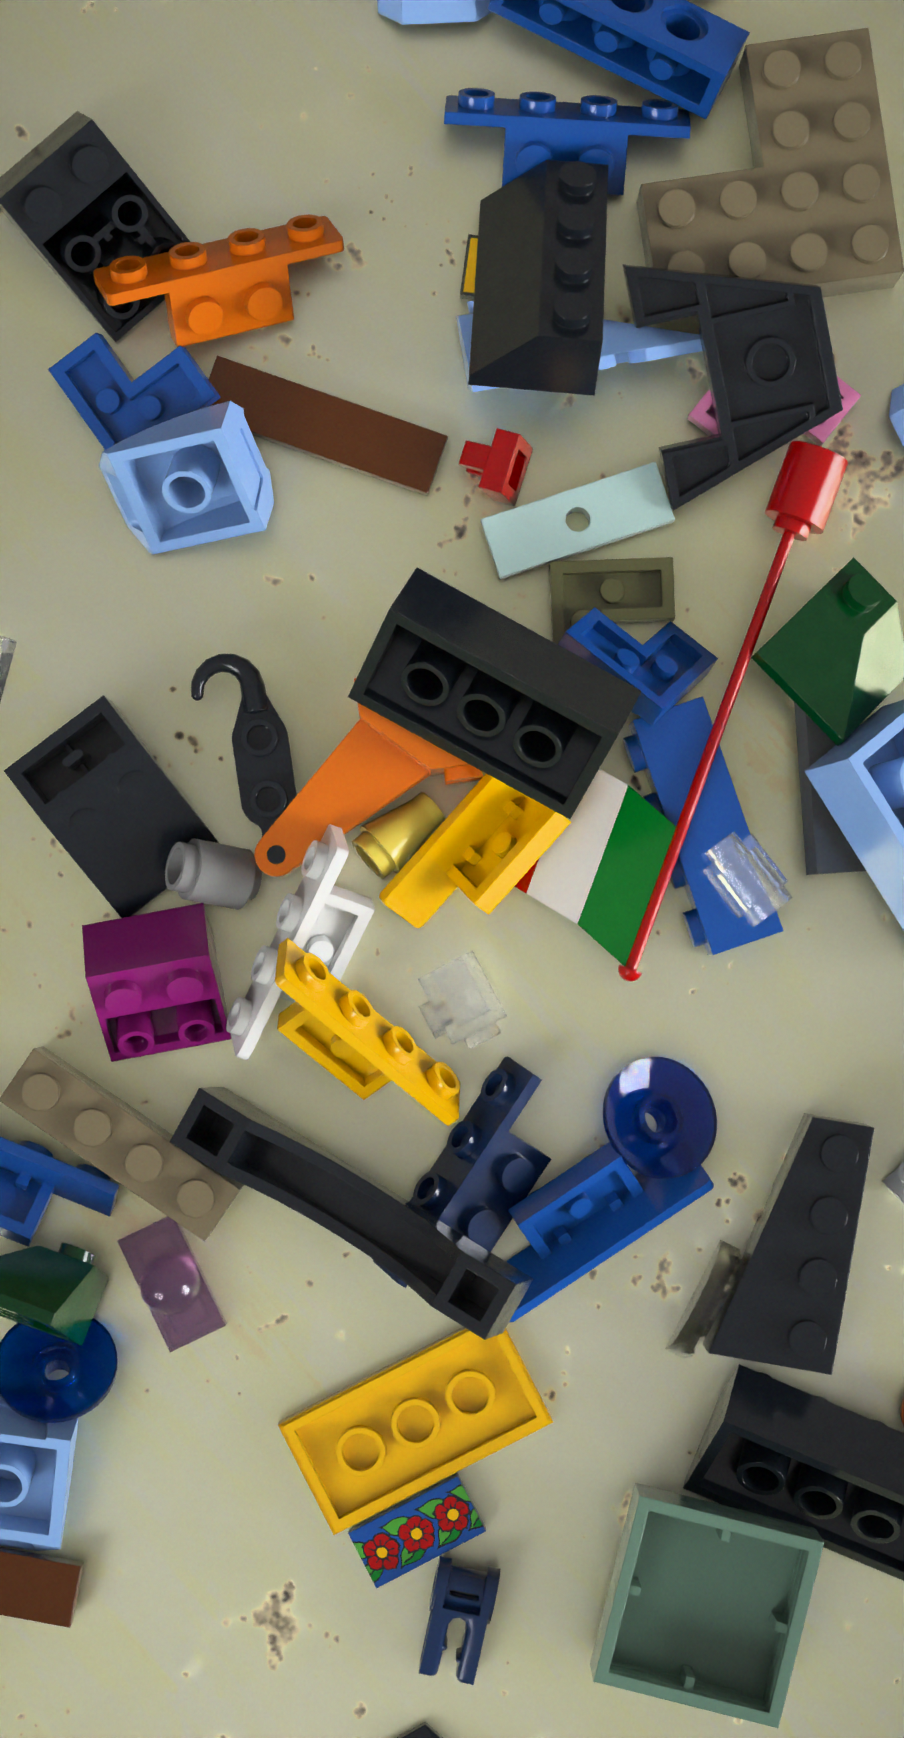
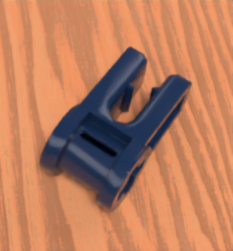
M439 1556L430 1597V1615L420 1657L419 1674L428 1676L437 1674L442 1651L447 1649L448 1638L446 1633L448 1624L452 1619L461 1618L466 1624L461 1648L456 1649V1677L461 1683L474 1685L487 1624H490L500 1579V1568L488 1566L485 1572L452 1565V1558Z

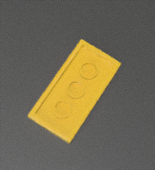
M462 1327L279 1421L278 1426L333 1535L553 1423V1419L507 1329L505 1328L502 1334L484 1340L465 1327Z

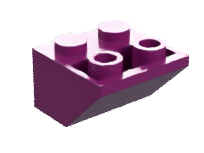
M204 903L82 925L85 978L111 1062L232 1039L231 1033L226 1030L227 1008L215 945Z

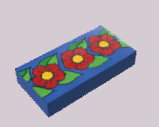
M456 1473L349 1529L348 1534L377 1589L486 1532V1527L459 1474Z

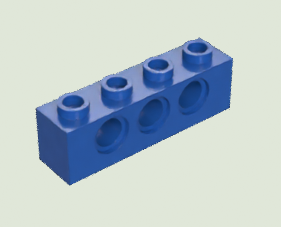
M490 0L488 10L704 119H707L730 78L750 33L687 0Z

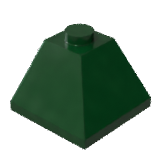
M853 557L751 658L839 746L904 679V638L898 603Z
M61 1243L58 1252L37 1245L1 1255L0 1317L82 1346L109 1276L93 1265L96 1255L67 1243Z

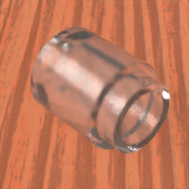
M733 831L704 853L711 864L704 868L702 872L736 917L740 918L744 915L752 927L765 920L792 898V895L784 886L788 882L787 878L752 833L741 840L737 833Z

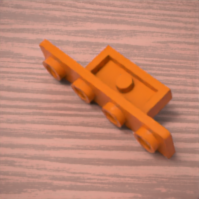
M309 214L299 215L291 218L287 224L264 230L255 228L240 229L232 232L226 239L204 244L184 242L173 246L169 252L144 258L139 256L120 257L113 260L109 266L95 269L93 274L95 284L109 306L164 294L171 338L177 347H184L294 320L288 264L344 251L343 237L328 217Z

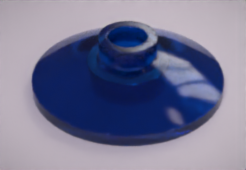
M664 1057L642 1058L622 1068L614 1076L606 1090L603 1102V1123L606 1135L614 1151L621 1155L623 1161L633 1170L651 1178L673 1179L692 1172L708 1157L714 1145L717 1132L715 1105L705 1084L685 1065ZM645 1113L654 1117L657 1124L655 1132L647 1125Z
M95 1318L92 1319L82 1346L19 1323L15 1324L0 1342V1396L13 1411L30 1420L58 1423L83 1416L105 1399L115 1382L118 1370L116 1346L108 1330ZM56 1370H65L69 1373L62 1379H47Z

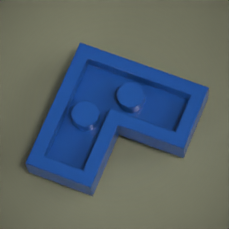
M95 333L48 369L105 450L152 426L209 407L221 398L189 351L183 346L177 347L134 380L104 336Z
M595 607L570 627L557 644L641 690L631 712L639 715L651 726L709 673L718 659L671 621L642 645Z

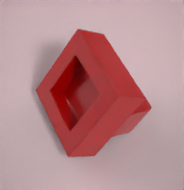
M497 428L491 446L465 441L458 465L466 467L468 474L481 477L479 488L493 501L515 506L533 448L520 434Z

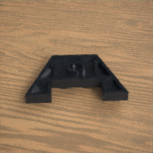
M622 264L634 326L636 328L696 315L718 434L658 447L669 503L673 511L843 410L822 290L818 285Z

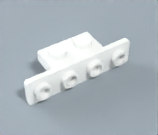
M329 824L321 841L314 840L308 847L302 863V881L295 895L288 893L280 905L276 919L278 930L270 947L263 945L255 957L251 971L253 982L245 999L238 997L230 1009L226 1030L231 1033L236 1057L245 1060L250 1058L279 997L295 1002L293 998L275 983L279 944L289 938L305 953H312L320 958L329 973L340 981L375 911L371 898L334 885L349 854L343 830L340 827Z

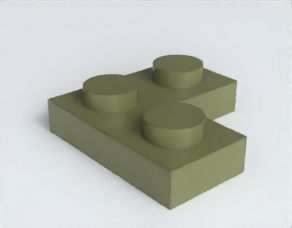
M673 557L550 561L552 642L556 644L559 643L564 633L594 607L614 623L674 621Z

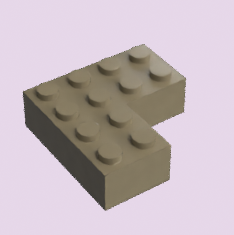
M862 28L746 45L739 64L754 168L641 184L636 203L646 267L818 285L821 287L823 297L893 288L904 273L869 29Z

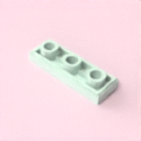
M655 461L482 518L481 525L499 579L501 580L549 564L550 561H558L673 523L675 518ZM574 512L582 513L588 520V527L583 531H573L567 526L566 517Z

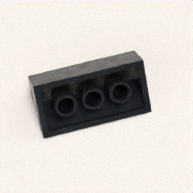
M547 159L481 200L468 385L595 395L603 343L608 165Z
M417 567L390 607L348 697L564 817L571 819L619 735L641 690Z
M739 1364L716 1403L686 1476L683 1489L721 1505L815 1528L824 1541V1548L904 1581V1433L888 1427L880 1421L869 1419L833 1404L823 1397L809 1394L773 1379L768 1374L754 1371Z

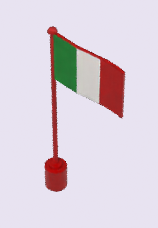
M792 441L787 449L765 509V514L774 520L772 529L781 534L782 538L677 825L675 826L628 784L599 768L574 814L569 819L571 823L514 886L578 924L622 964L618 966V973L625 981H636L642 975L641 972L637 971L793 541L794 539L807 541L809 533L822 534L848 466V461L841 455L824 447L807 442Z

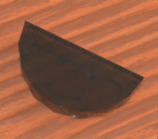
M722 1240L719 1241L665 1349L682 1358L693 1356L699 1338L707 1336L732 1286L728 1281L735 1267L741 1261L740 1249Z

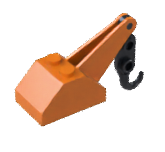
M218 654L206 659L196 669L191 681V697L195 701L203 698L205 684L214 674L221 672L230 673L239 682L242 699L232 732V745L241 806L246 817L258 825L262 831V838L255 848L256 864L262 872L272 877L287 876L302 865L308 847L314 840L321 841L329 824L342 828L345 835L429 776L444 775L445 785L480 781L483 777L482 771L358 703L360 720L297 795L288 732L266 695L265 684L259 670L248 659L236 654Z

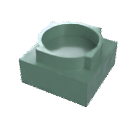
M635 1483L590 1661L593 1682L779 1728L824 1546L823 1539L817 1530L812 1527Z

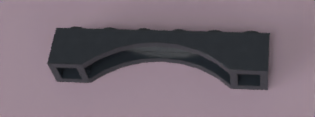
M225 1087L199 1088L170 1140V1143L218 1173L286 1205L338 1235L396 1275L431 1307L484 1340L504 1332L533 1281V1278Z

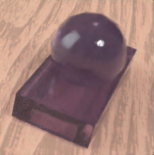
M166 1216L117 1240L139 1286L141 1298L150 1309L170 1352L226 1326L225 1317L180 1224Z

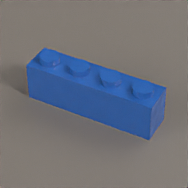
M703 696L673 706L652 726L641 717L632 720L629 724L632 735L623 738L626 753L634 773L644 770L652 793L643 796V798L675 826L679 820L713 727ZM720 745L718 746L670 878L674 889L685 887L692 910L683 912L684 922L693 946L704 945L707 955H715L783 932Z

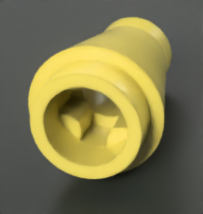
M420 792L412 800L360 826L361 834L352 841V845L365 864L378 877L384 879L391 872L397 874L432 831L445 820V817L435 802L427 794Z

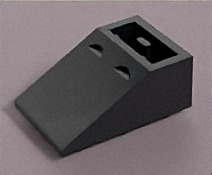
M78 111L75 112L0 177V210L115 342L165 300V295L162 294L109 306L95 284L93 271L97 268L109 266L117 258L124 256L144 258L166 253L173 246L190 242V240L91 118Z
M104 695L4 770L41 821L121 918L132 916L168 889L165 882L166 863L172 847L177 842L188 843L191 839L195 838L219 843L113 702Z

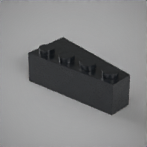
M804 1113L772 1185L773 1189L751 1232L750 1241L725 1291V1298L703 1341V1346L708 1353L832 1375L874 1127L864 1123Z

